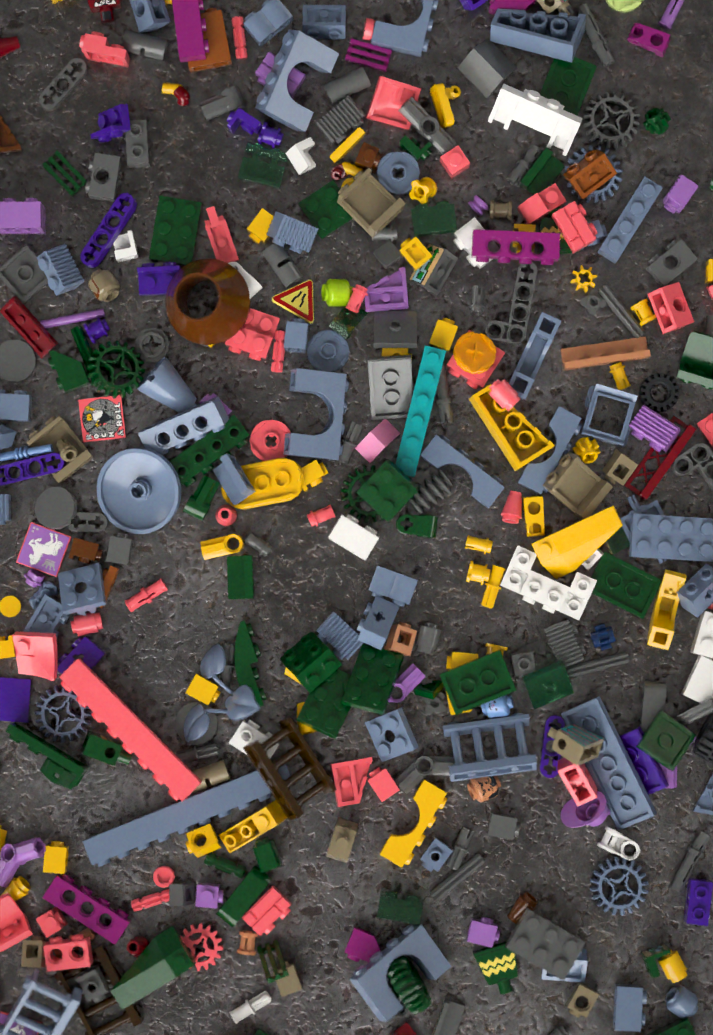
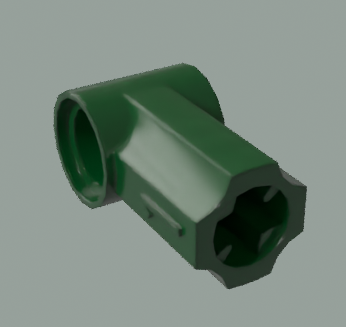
M204 475L194 495L192 494L186 503L183 512L203 521L211 507L210 503L220 483Z

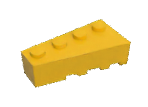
M490 384L472 395L469 400L514 471H517L555 445L550 440L548 441L514 407L509 411L505 407L502 408L489 395L492 391L489 388Z

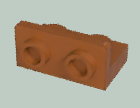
M596 149L589 151L579 163L569 166L563 176L569 180L579 197L584 199L615 176L617 172L605 153Z

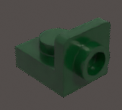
M405 135L399 141V146L406 153L412 155L417 162L420 159L426 160L432 153L430 149L433 144L430 141L421 150L419 149L420 144L413 137L408 138Z

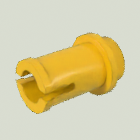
M622 362L609 366V373L613 375L617 390L631 386L624 370L625 365H622Z
M468 535L465 549L481 551L486 555V553H491L493 541L489 540V538L486 540Z

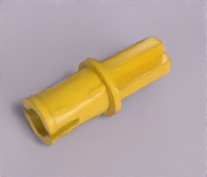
M492 565L488 583H485L487 586L481 602L482 606L493 608L498 590H501L500 584L506 570L505 568Z

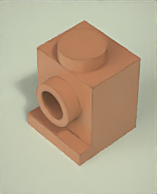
M403 622L392 625L384 649L403 654V656H410L417 631L410 629L411 625Z

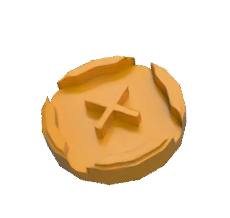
M468 332L462 334L456 341L453 355L457 365L464 371L480 374L487 371L493 365L496 357V347L493 341L485 334Z

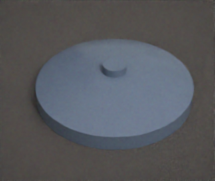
M129 448L112 456L102 467L97 480V498L102 512L113 525L129 533L146 534L162 528L174 517L181 501V484L175 468L163 455L147 448Z

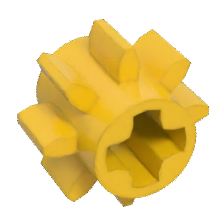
M581 265L579 272H572L576 277L570 283L577 285L575 291H578L579 288H584V292L587 293L588 286L593 288L596 286L592 279L597 278V275L591 274L592 267L584 270ZM585 274L588 276V282L585 281L582 284L580 283L581 278L579 276L582 277Z
M588 437L580 438L575 444L576 447L572 448L574 454L578 455L585 464L594 462L598 454L601 453L596 439L591 441Z

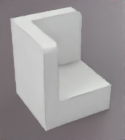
M311 137L295 144L286 153L299 175L316 166L308 153L315 145Z
M128 230L126 234L119 235L114 242V253L118 262L139 258L132 230Z

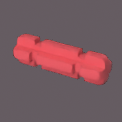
M233 17L231 20L232 27L234 28L233 37L236 47V58L244 59L247 58V49L245 48L246 39L243 17Z
M277 330L274 338L276 342H274L271 371L281 373L283 371L282 361H284L285 331Z
M169 889L161 891L162 893L157 892L144 896L142 899L132 900V910L137 912L144 907L146 909L162 904L163 901L169 902Z

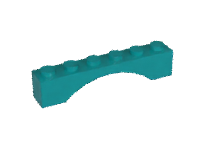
M427 345L424 348L395 464L403 473L415 477L446 350Z

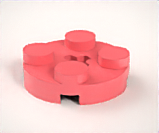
M265 420L258 423L250 436V446L254 455L261 461L286 458L287 456L283 455L285 434L291 433L289 428L284 423L275 420ZM270 436L272 438L275 436L277 438L275 440L276 446L270 445L268 447L266 445V437Z

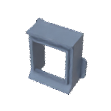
M597 383L590 386L584 404L588 409L580 435L619 447H625L631 430L629 423L638 395ZM598 395L629 404L620 437L589 428Z

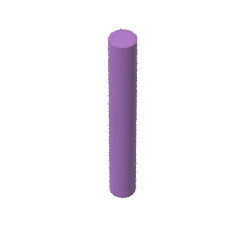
M102 308L42 320L40 323L46 329L96 319L97 317H105V313Z

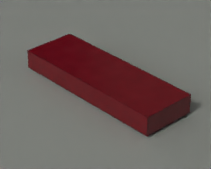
M17 296L12 297L0 309L1 314L41 358H45L49 351H52L58 345V342Z

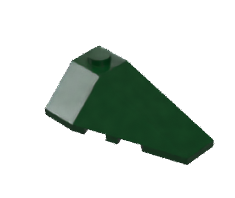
M174 926L153 938L111 990L122 1010L195 966V959Z

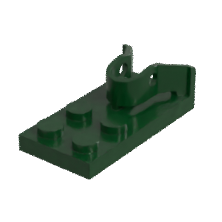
M16 722L9 724L6 732L10 734L8 737L19 744L24 742L28 745L27 749L36 755L42 753L47 756L40 771L52 783L68 789L78 786L89 766ZM55 773L59 774V778L55 777Z

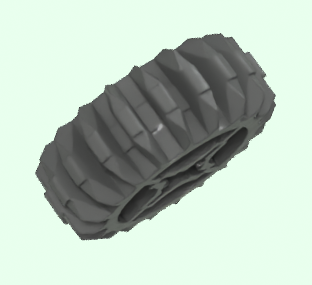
M606 91L604 93L605 99L598 94L596 96L598 102L591 99L589 103L592 107H585V111L589 114H583L582 118L588 121L583 123L582 126L583 128L590 127L585 134L586 136L593 134L590 141L594 142L598 139L597 146H601L604 142L606 143L605 149H609L610 144L613 143L614 149H618V142L625 147L626 140L630 142L633 140L631 134L637 135L638 130L634 127H639L640 122L634 119L640 118V113H633L638 107L637 105L630 107L629 105L633 100L630 98L625 102V94L617 98V91H614L612 97H610L609 92ZM612 104L619 106L623 109V111H613L610 108V106L607 105ZM601 107L603 120L595 125L594 115ZM609 116H611V119L612 117L616 119L614 125L607 122ZM627 116L628 128L622 134L619 122ZM608 129L616 136H606L599 130Z

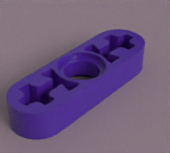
M557 715L549 716L544 726L540 772L547 778H553L558 774V760L561 759L559 753H550L546 749L547 742L555 740L552 737H547V733L551 728L549 722L557 719V722L561 724L560 728L565 727L564 720ZM545 754L557 756V760L552 759V766L556 767V769L552 770L551 774H547V770L543 768L549 762V758L544 759Z

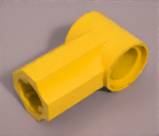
M238 534L201 541L202 555L204 560L238 553L244 548L245 541ZM233 537L239 540V547L236 550L229 547V540Z

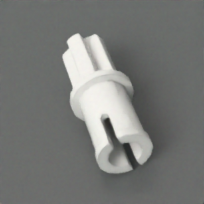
M263 991L250 1000L246 999L244 1004L229 1013L237 1024L249 1015H255L257 1010L272 1001L271 996L267 991Z

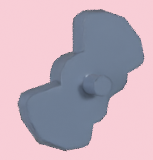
M50 581L43 582L39 590L29 599L31 607L36 610L45 594L49 597L57 594L56 585Z

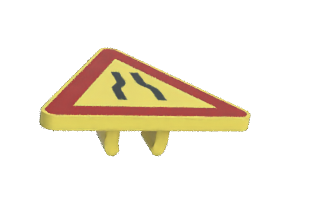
M307 280L272 297V302L304 319L306 322L313 323L312 280Z

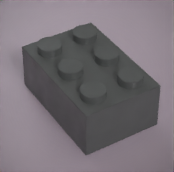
M526 908L505 947L564 981L585 942Z

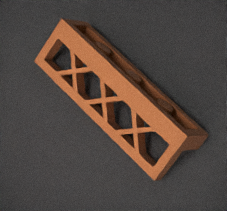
M646 336L560 349L563 371L648 359L651 356L650 350L647 348Z

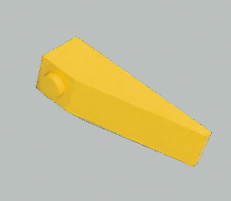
M613 505L532 543V546L543 567L555 579H558L577 570L623 524Z

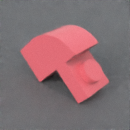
M556 183L528 198L518 206L517 210L526 224H535L567 201Z

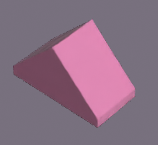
M384 419L370 431L355 449L371 463L401 433L387 419Z

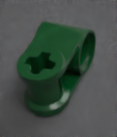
M405 514L397 519L396 528L403 534L436 538L438 516ZM405 518H408V522L412 523V526L408 527L407 530H404V526H400V522H403Z

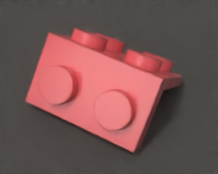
M8 893L0 896V952L33 935L27 916Z

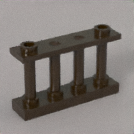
M288 717L279 721L283 729L262 744L258 740L250 742L243 749L287 818L293 820L305 814L301 809L302 805L320 791L327 794L337 789L333 785L332 777L326 774L300 733L296 721ZM288 736L294 747L274 762L271 761L267 755V750ZM299 754L306 765L286 780L282 779L278 769ZM311 772L317 784L298 798H294L290 792V787Z
M104 943L95 947L93 963L90 967L56 971L57 973L54 974L60 986H64L67 993L71 994L74 989L69 979L96 964H102L105 970L103 975L108 985L112 984L114 987L122 978ZM89 984L92 991L96 990L94 984ZM113 995L86 1010L80 1002L76 1009L87 1030L85 1035H104L127 1022H132L135 1027L141 1024L144 1019L134 1002L124 1008L123 1015L94 1029L89 1017L118 1003Z

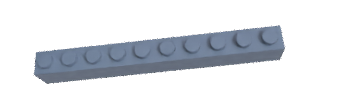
M287 763L278 769L282 779L286 780L291 776ZM255 770L188 797L183 801H178L84 839L82 842L91 865L98 864V867H101L111 862L109 858L118 856L119 859L131 854L129 850L138 847L140 851L150 847L151 841L158 839L160 843L170 839L171 833L176 831L179 834L191 830L190 826L198 823L199 826L211 822L210 818L218 815L219 818L231 814L230 809L238 807L241 810L251 806L250 801L258 799L259 802L271 798V791L259 772Z

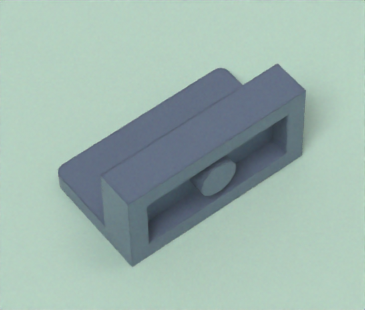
M227 453L220 458L222 464L213 469V472L232 504L237 505L256 491L235 456Z

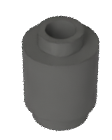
M428 622L425 623V626L420 625L416 645H418L416 651L433 655L434 650H437L441 630L437 629L438 625Z

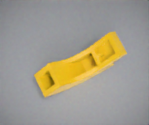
M665 569L651 615L647 645L666 650L669 649L674 634V623L679 604L677 591L685 584L686 574Z

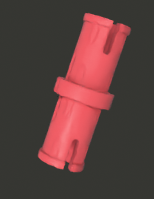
M160 578L147 588L142 587L140 592L125 600V604L130 612H133L145 603L153 602V598L167 591L168 588L162 578Z

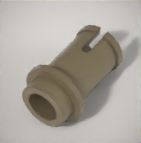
M62 439L57 441L56 448L60 452V457L64 461H73L77 456L76 448L70 445L67 439H64V442Z

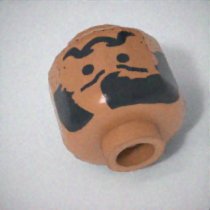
M498 776L470 779L469 784H467L471 798L481 803L495 798L498 795V788L501 787Z

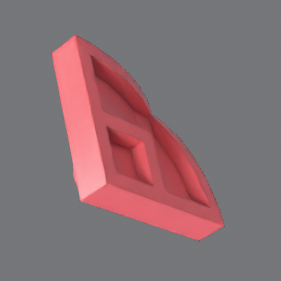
M379 76L365 118L409 130L411 123L398 110L410 97H413L418 102L421 88Z
M16 631L12 636L18 673L55 681L58 668L56 633Z

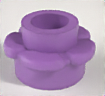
M30 568L28 573L24 574L25 582L32 587L42 586L45 576L41 572Z

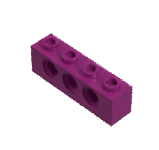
M473 229L471 258H476V262H489V259H498V263H510L511 260H519L520 264H532V261H541L542 265H554V262L559 260L560 233ZM490 242H497L500 250L491 252L488 249ZM514 242L519 243L521 251L513 253L509 245ZM538 243L543 247V252L535 254L532 252L531 246Z
M56 875L42 898L116 945L131 922L128 919L129 915L119 908L117 911L111 908V903L102 897L97 899L91 895L92 891L86 886H77L73 883L74 879L69 875ZM66 890H72L75 893L74 901L66 900L64 896ZM83 903H92L94 907L93 912H85L82 907ZM109 914L112 918L111 924L106 925L102 923L101 915Z

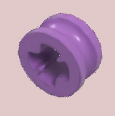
M475 195L473 197L474 200L469 201L468 205L478 215L482 216L483 211L488 210L489 207L481 198Z

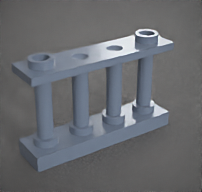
M515 713L510 717L466 723L450 722L444 725V738L451 737L455 762L453 766H449L450 781L537 770L536 754L530 755L528 753L524 726H529V714ZM515 728L519 749L518 757L509 758L506 756L503 729ZM494 731L498 755L496 760L487 761L485 759L481 732ZM472 734L476 755L474 763L466 764L463 762L459 735Z
M35 969L31 976H26L22 985L24 989L3 1024L0 1023V1035H20L9 1030L13 1022H17L43 1035H61L80 1003L83 990L74 987L71 994H63L37 982L39 970ZM33 989L62 1002L63 1007L61 1010L57 1009L56 1011L28 998ZM22 1006H26L52 1018L54 1023L52 1026H45L18 1013Z

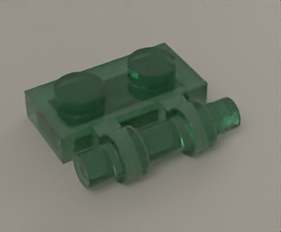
M247 143L245 152L253 153L252 159L243 157L238 179L280 189L285 167L278 166L277 164L279 160L287 162L288 157L286 153L281 152V149L275 148L272 150L262 147L261 144L256 143V145ZM260 155L272 158L271 163L259 161Z

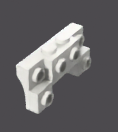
M503 84L488 122L492 123L493 119L504 123V129L507 130L513 119L551 136L547 148L551 149L552 145L564 150L562 155L566 156L583 118L563 110L565 106L561 105L557 100L547 99L534 90L525 89L522 92Z
M517 545L500 586L522 595V600L534 605L535 601L543 604L542 609L554 614L556 610L579 621L597 580L577 572L571 587L563 585L532 571L531 568L537 557L536 553Z

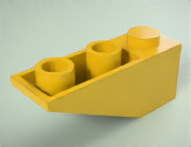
M274 800L218 836L228 852L232 853L287 819V816L278 802Z

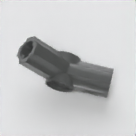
M420 755L394 781L408 794L427 775H450L449 766H453L455 763L454 756ZM422 759H427L430 762V767L426 771H421L418 768V763Z

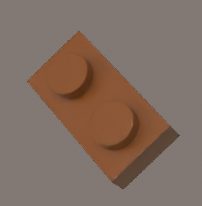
M111 565L109 569L105 568L102 573L106 602L120 570Z

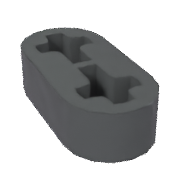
M77 512L72 520L79 516L80 520H86V524H79L78 528H75V525L70 523L68 527L75 532L99 533L105 531L109 523L107 517L101 513ZM97 517H100L104 521V525H100V529H97L96 525L89 524V520L95 521Z

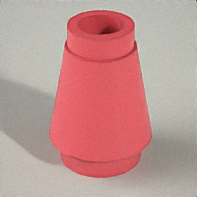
M510 491L501 512L502 521L519 524V520L522 519L521 492Z
M222 505L217 509L215 517L220 525L230 526L236 521L237 513L232 506ZM228 511L229 517L223 519L221 513Z

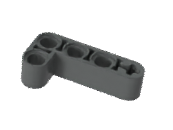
M533 262L532 264H520L517 269L508 322L495 320L487 324L485 335L493 342L514 346L524 341L537 276V267ZM525 267H529V271L533 272L529 274L527 282H523L525 273L521 271ZM519 288H526L529 291V296L521 298L517 293ZM515 309H523L525 317L517 319L514 316ZM497 326L500 329V335L497 337L491 336L489 328ZM512 330H519L522 334L521 339L513 340L510 337V332Z
M698 443L679 455L672 463L671 469L675 475L683 476L696 468L713 491V477L707 474V467L713 465V452L706 444ZM696 448L704 450L705 456L703 459L695 457L694 451ZM679 460L687 463L685 472L677 469V462Z

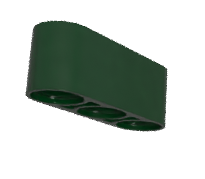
M255 865L216 915L233 928L272 878L265 872L261 873L260 868Z

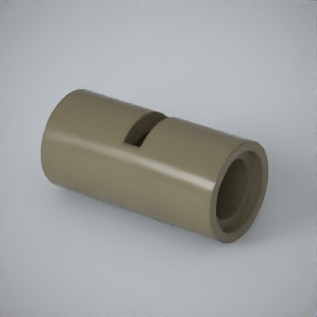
M221 760L192 770L202 782L190 794L230 781L231 778L225 761Z

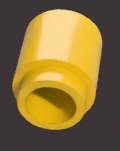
M670 949L671 953L662 956L658 962L667 979H671L672 983H676L688 975L686 973L687 968L677 950L672 951Z

